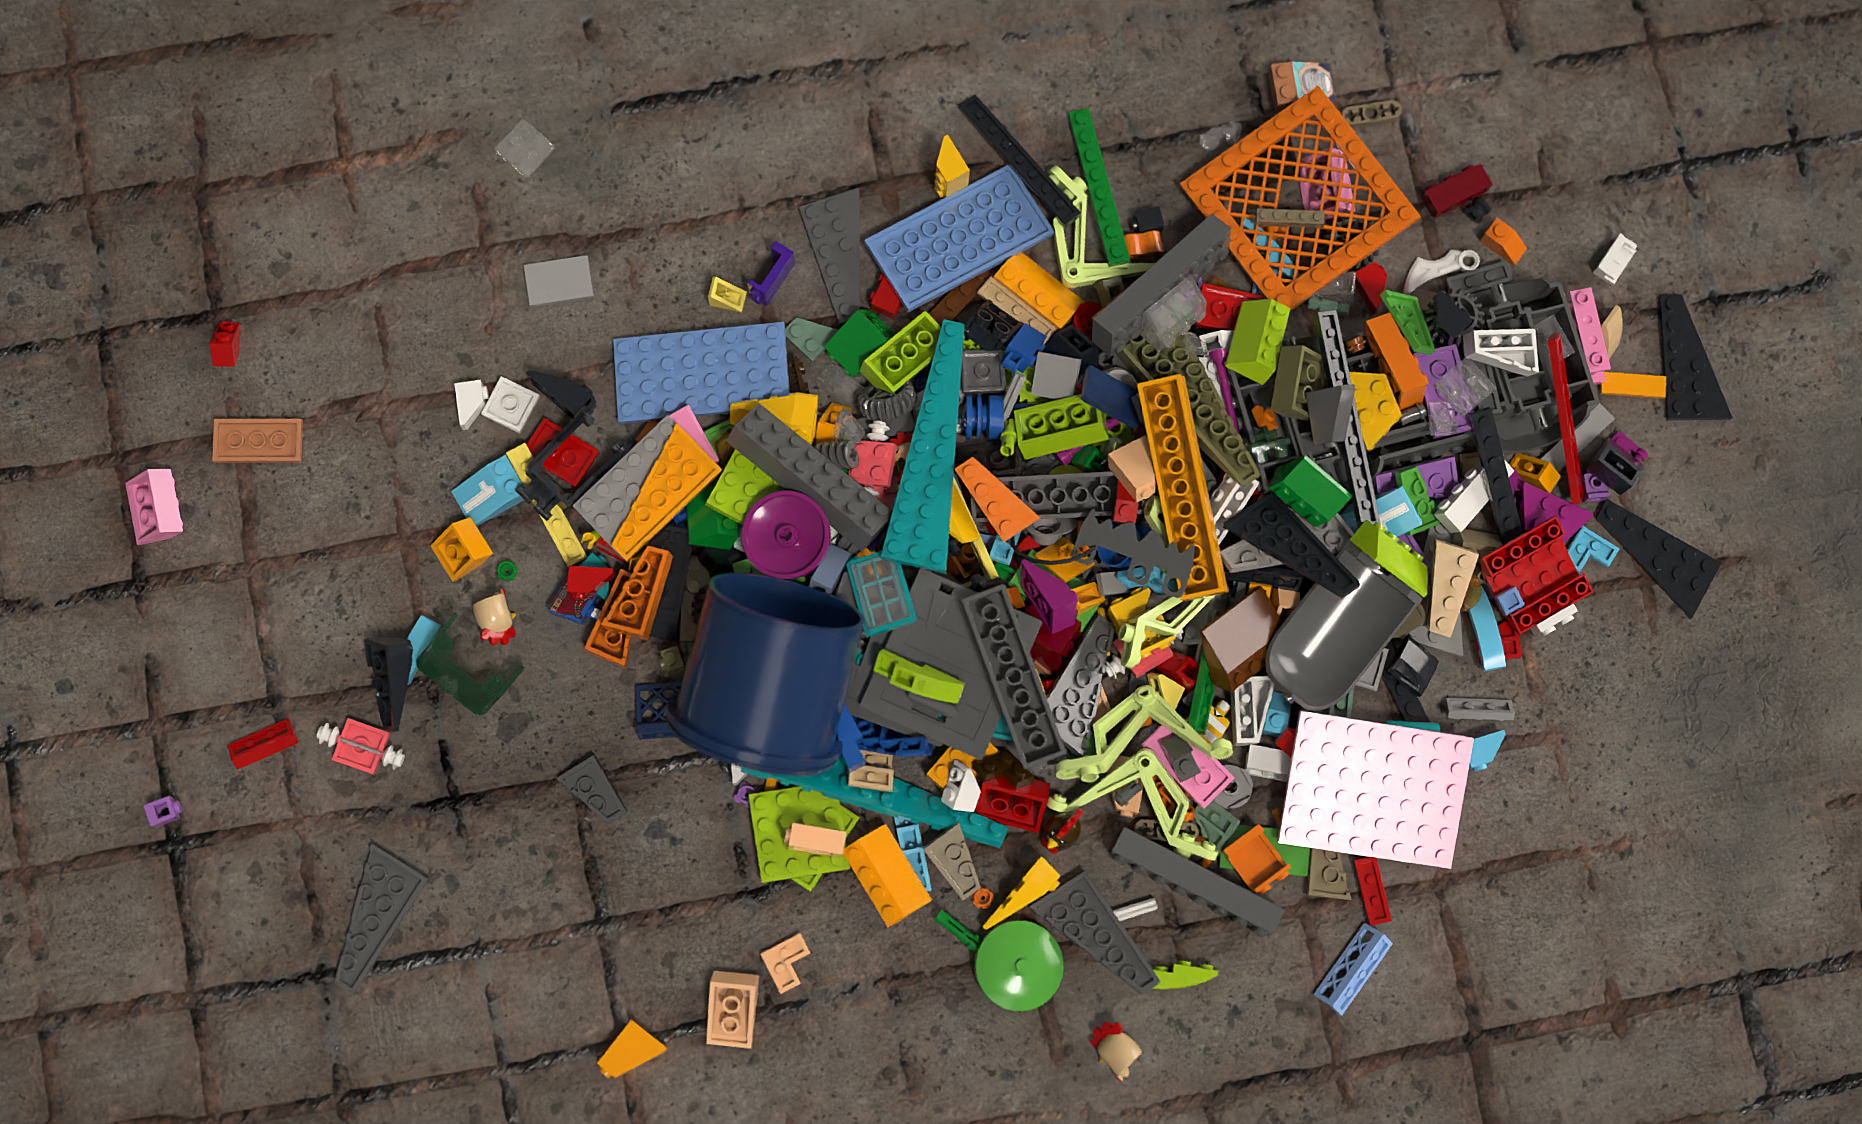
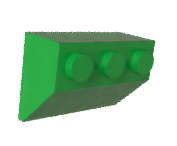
M1306 455L1277 468L1268 487L1314 527L1329 522L1352 497V494Z
M714 478L686 505L688 544L730 550L739 537L738 523L705 505L719 478Z

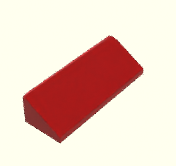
M287 718L232 742L227 747L232 763L237 769H241L296 745L299 741L290 719Z

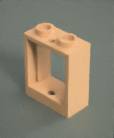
M792 823L791 828L786 829L784 843H788L787 849L840 858L843 854L846 832Z

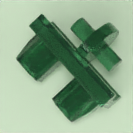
M1265 425L1261 427V433L1255 435L1256 441H1264L1247 445V451L1252 454L1256 464L1269 461L1266 450L1270 449L1274 450L1275 458H1283L1288 456L1287 444H1291L1289 437L1282 435L1271 439V437L1277 436V430L1269 431Z

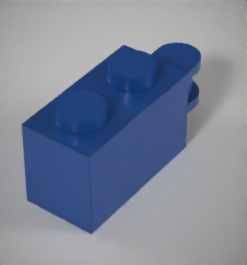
M1025 323L1007 346L1001 358L1003 361L1001 367L1009 368L1013 374L1017 371L1023 373L1027 367L1032 368L1037 360L1036 355H1038V352H1043L1046 348V345L1043 343L1047 336Z

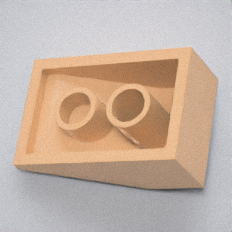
M714 971L710 981L706 1044L743 1048L752 1047L759 975Z

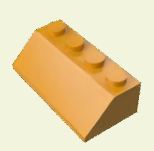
M1023 252L1009 258L994 275V279L1057 328L1056 332L1069 325L1074 319L1076 308L1085 302Z
M886 824L843 849L844 856L887 927L900 922L932 901Z

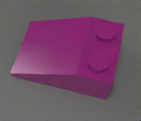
M1022 560L1020 586L1050 633L1054 634L1074 625L1077 614L1076 604L1078 602L1076 593L1070 590L1063 581L1029 561Z

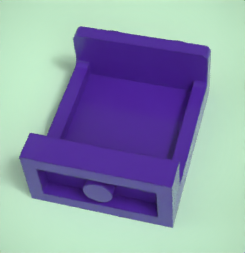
M777 241L771 247L772 260L776 264L764 282L758 285L754 281L749 280L747 283L751 300L759 305L763 303L768 306L795 265L794 252Z

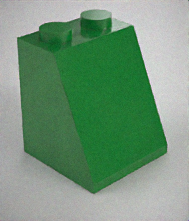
M861 309L851 316L825 344L824 348L828 351L827 355L833 361H838L842 365L841 369L846 375L858 377L862 374L859 370L863 361L896 334L872 309Z

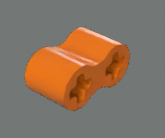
M1159 231L1124 236L1130 260L1156 257L1163 254Z

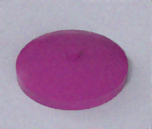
M778 491L760 499L750 509L742 529L744 551L754 567L767 576L785 580L803 577L816 569L825 558L831 540L830 524L823 509L810 497L795 491Z

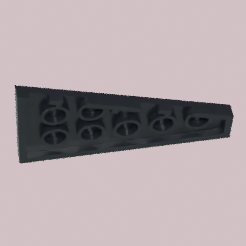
M1661 294L1658 299L1663 374L1666 376L1665 403L1667 420H1731L1733 418L1682 294Z

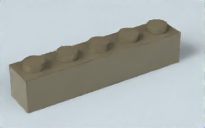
M1257 209L1256 225L1323 228L1325 211Z

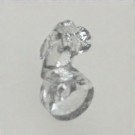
M1231 121L1229 124H1221V127L1217 125L1215 128H1211L1201 135V146L1206 150L1216 149L1220 144L1222 136L1225 137L1227 142L1236 144L1241 133V123Z

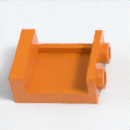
M1258 824L1221 853L1251 893L1256 894L1259 892L1262 895L1272 888L1270 886L1272 881L1277 879L1280 882L1288 876L1287 870L1291 866L1286 864L1264 835L1263 828Z

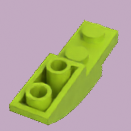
M885 649L879 652L873 670L890 678V684L924 697L951 703L959 702L965 685L964 682L926 664L920 667Z
M1178 961V964H1173L1171 972H1168L1166 967L1155 966L1153 971L1160 979V983L1152 989H1178L1197 985L1218 976L1219 971L1213 970L1214 966L1200 964V968L1191 967V962Z

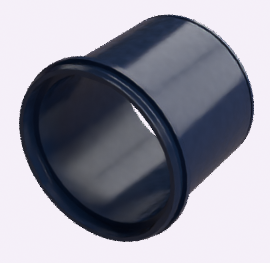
M726 573L714 576L709 581L679 694L672 696L666 705L665 712L668 729L678 740L692 749L738 767L790 776L815 775L828 771L840 757L843 748L837 731L865 623L863 614L851 604L834 595L793 581L747 573Z

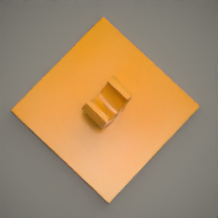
M1063 537L1056 544L1049 545L1036 553L1034 557L1039 560L1048 561L1072 558L1075 545ZM1077 550V555L1083 553L1081 550ZM1086 556V557H1083V558H1081V559L1085 560V559H1088L1089 557ZM1077 561L1056 565H1043L1066 583L1092 567L1095 562L1093 561L1090 565Z

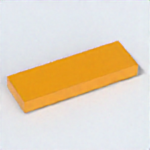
M1604 372L1606 381L1600 384V394L1658 399L1666 397V376Z

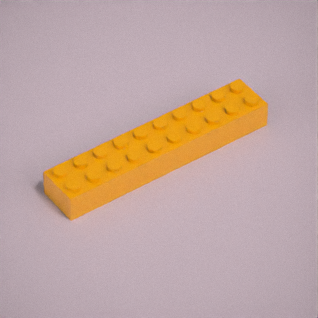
M1177 374L1139 383L1137 386L1169 545L1175 542L1179 553L1187 551L1193 544L1195 546L1193 567L1180 599L1181 601H1190L1228 593L1185 377ZM1176 578L1178 589L1180 590L1181 582Z

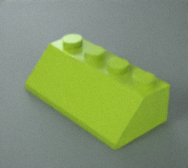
M1273 299L1242 302L1225 367L1264 385L1276 370L1290 308Z
M924 311L865 359L859 371L874 387L893 394L933 361L941 326Z
M1081 394L1015 410L1018 446L1024 459L1027 460L1109 440L1104 412L1081 401Z
M1366 519L1350 541L1421 596L1425 597L1428 585V566L1421 562L1424 558L1414 550L1410 553L1409 551L1412 548L1403 541H1400L1398 544L1399 538L1390 531L1385 534L1387 529L1377 521L1373 525Z

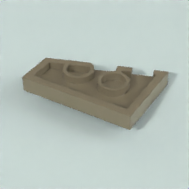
M1310 848L1307 896L1351 900L1346 883V874L1343 871L1341 852Z

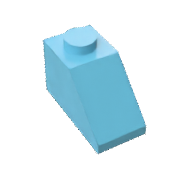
M1272 692L1262 734L1279 737L1287 729L1291 703L1281 696L1283 693Z
M1505 730L1474 739L1468 770L1474 769L1477 772L1487 768L1486 764L1493 761L1504 739Z

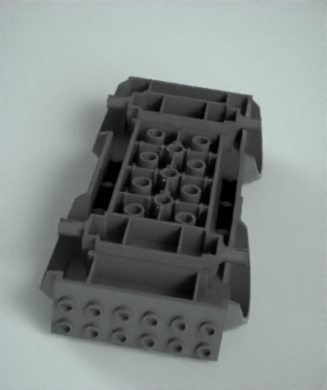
M1543 277L1505 286L1501 283L1498 286H1491L1488 290L1470 294V299L1473 297L1477 298L1475 304L1479 303L1482 305L1478 310L1484 312V316L1481 317L1484 320V324L1480 326L1482 330L1535 329L1539 373L1527 377L1491 365L1502 409L1500 415L1494 416L1502 452L1513 454L1533 451L1562 439L1548 347V339L1552 333H1559L1561 335L1574 429L1579 428L1588 419L1590 412L1600 401L1561 281L1553 283ZM1433 330V331H1429V333H1430V335H1431V338H1432V335H1433V333H1434V330ZM1341 332L1349 372L1381 374L1378 359L1380 358L1374 357L1368 341L1363 343L1365 348L1353 353L1352 350H1347L1346 341L1360 334L1364 340H1367L1365 333L1361 332L1346 336ZM1318 335L1299 339L1291 337L1290 340L1288 338L1282 341L1281 347L1303 345L1322 355ZM1441 337L1432 338L1435 349L1447 346V341L1444 340L1441 344L1439 343ZM1461 341V345L1457 347L1475 412L1477 407L1464 357V343ZM1409 344V347H1410L1409 350H1410L1411 354L1413 355V353H1417V352H1414V351H1413V349L1411 348V346H1410V344ZM1279 358L1275 372L1264 385L1228 368L1226 373L1239 434L1246 450L1249 451L1260 472V477L1255 479L1260 482L1256 491H1259V494L1262 493V495H1268L1273 492L1268 487L1277 468L1306 455L1350 493L1340 442L1336 443L1337 447L1324 449L1323 445L1314 446L1310 422L1307 423L1301 419L1285 417L1276 412L1274 414L1278 428L1275 431L1270 432L1258 427L1251 410L1257 405L1271 409ZM1325 377L1324 389H1327L1328 383ZM1428 414L1424 416L1423 420L1419 418L1403 426L1398 420L1370 451H1368L1364 442L1372 481L1375 476L1379 475L1382 469L1388 467L1389 470L1397 469L1407 462H1410V465L1417 464L1426 457L1436 459L1442 457L1443 453L1451 451V454L1462 452L1465 447L1476 445L1472 430L1434 439Z

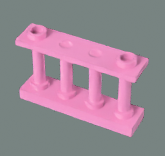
M1592 288L1570 291L1572 303L1568 305L1594 385L1605 383L1603 371L1611 370Z

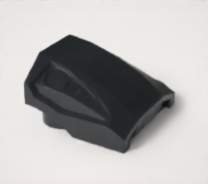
M989 299L967 320L965 329L969 339L986 351H999L1012 336L1019 332L1024 323L1016 320Z
M1408 634L1404 638L1403 645L1399 647L1398 655L1395 657L1394 662L1390 664L1388 671L1403 687L1420 697L1426 690L1439 661Z

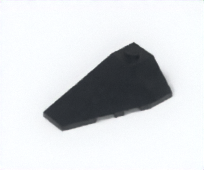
M400 637L364 639L368 668L372 667L375 680H372L373 688L376 687L380 698L377 700L383 728L393 732L399 731L412 666L413 647L411 641Z

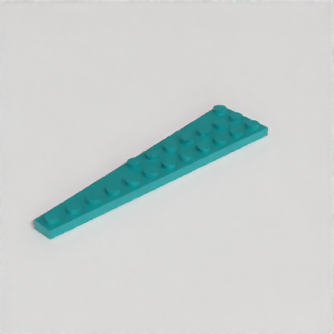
M943 319L881 559L946 574L965 324Z
M842 754L828 771L815 775H778L741 768L740 771L763 779H768V777L781 781L780 784L789 786V783L801 786V790L807 792L811 790L818 791L824 797L837 799L844 803L898 818V815L911 819L910 822L919 824V822L932 825L931 828L936 830L941 828L947 830L959 821L964 837L997 848L1001 847L1009 828L974 812L953 810L941 801L942 798L894 777L892 792L848 786L847 767Z

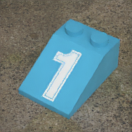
M506 455L486 465L451 491L466 519L471 517L476 527L524 501L515 491L520 485L523 486Z
M1403 486L1375 495L1380 523L1387 529L1385 534L1390 531L1398 537L1423 524ZM1350 504L1340 516L1355 534L1358 528L1353 504Z

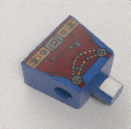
M567 576L549 606L548 611L552 615L583 625L588 617L597 621L602 609L595 606L598 597L594 594L592 597H585V600L572 599V596H569L567 593Z

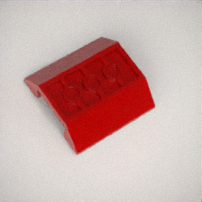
M1557 516L1551 517L1481 557L1482 576L1501 614L1503 615L1495 595L1511 586H1516L1525 606L1507 616L1503 615L1518 634L1524 633L1594 592L1585 573L1577 571L1561 539L1566 534Z

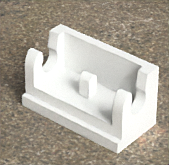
M1620 233L1593 274L1613 286L1636 252L1637 245Z
M1250 744L1246 755L1245 770L1249 775L1287 782L1291 758L1283 750Z

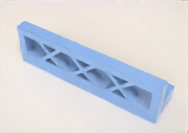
M1364 923L1313 995L1328 1004L1336 1013L1342 1016L1393 943L1385 934ZM1367 931L1374 934L1369 942L1363 943L1362 939ZM1359 950V957L1356 960L1350 961V955ZM1342 969H1347V974L1344 978L1337 979L1338 972ZM1334 986V992L1329 999L1323 996L1327 988Z

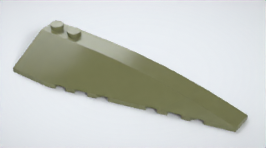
M1168 310L1164 313L1161 312L1150 326L1146 325L1135 339H1130L1124 349L1119 353L1116 352V355L1133 374L1138 383L1177 374L1185 377L1199 447L1243 488L1260 477V472L1249 451L1246 450L1240 434L1237 433L1234 422L1228 416L1225 405L1211 378L1206 374L1205 367L1200 362L1193 344L1190 343L1187 332Z

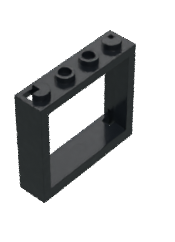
M1223 540L1219 545L1220 551H1222ZM1223 564L1225 578L1230 581L1248 584L1254 582L1272 585V588L1299 592L1303 580V575L1295 570L1269 566L1230 573Z

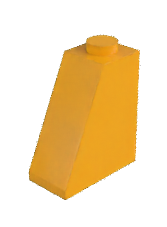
M631 1020L597 1064L601 1066L599 1071L607 1078L611 1076L617 1078L665 1053L668 1048Z

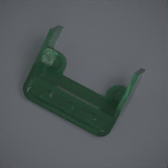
M454 612L416 659V667L472 713L483 715L504 695L525 667L519 665L507 681L499 676H491L481 685L447 658L453 651L454 642L445 631L458 616Z

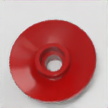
M1086 301L1076 308L1074 323L1092 341L1093 319L1091 317L1102 308L1095 302Z

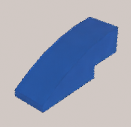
M844 703L837 735L843 744L841 752L849 773L865 766V758L857 746L863 742V736Z

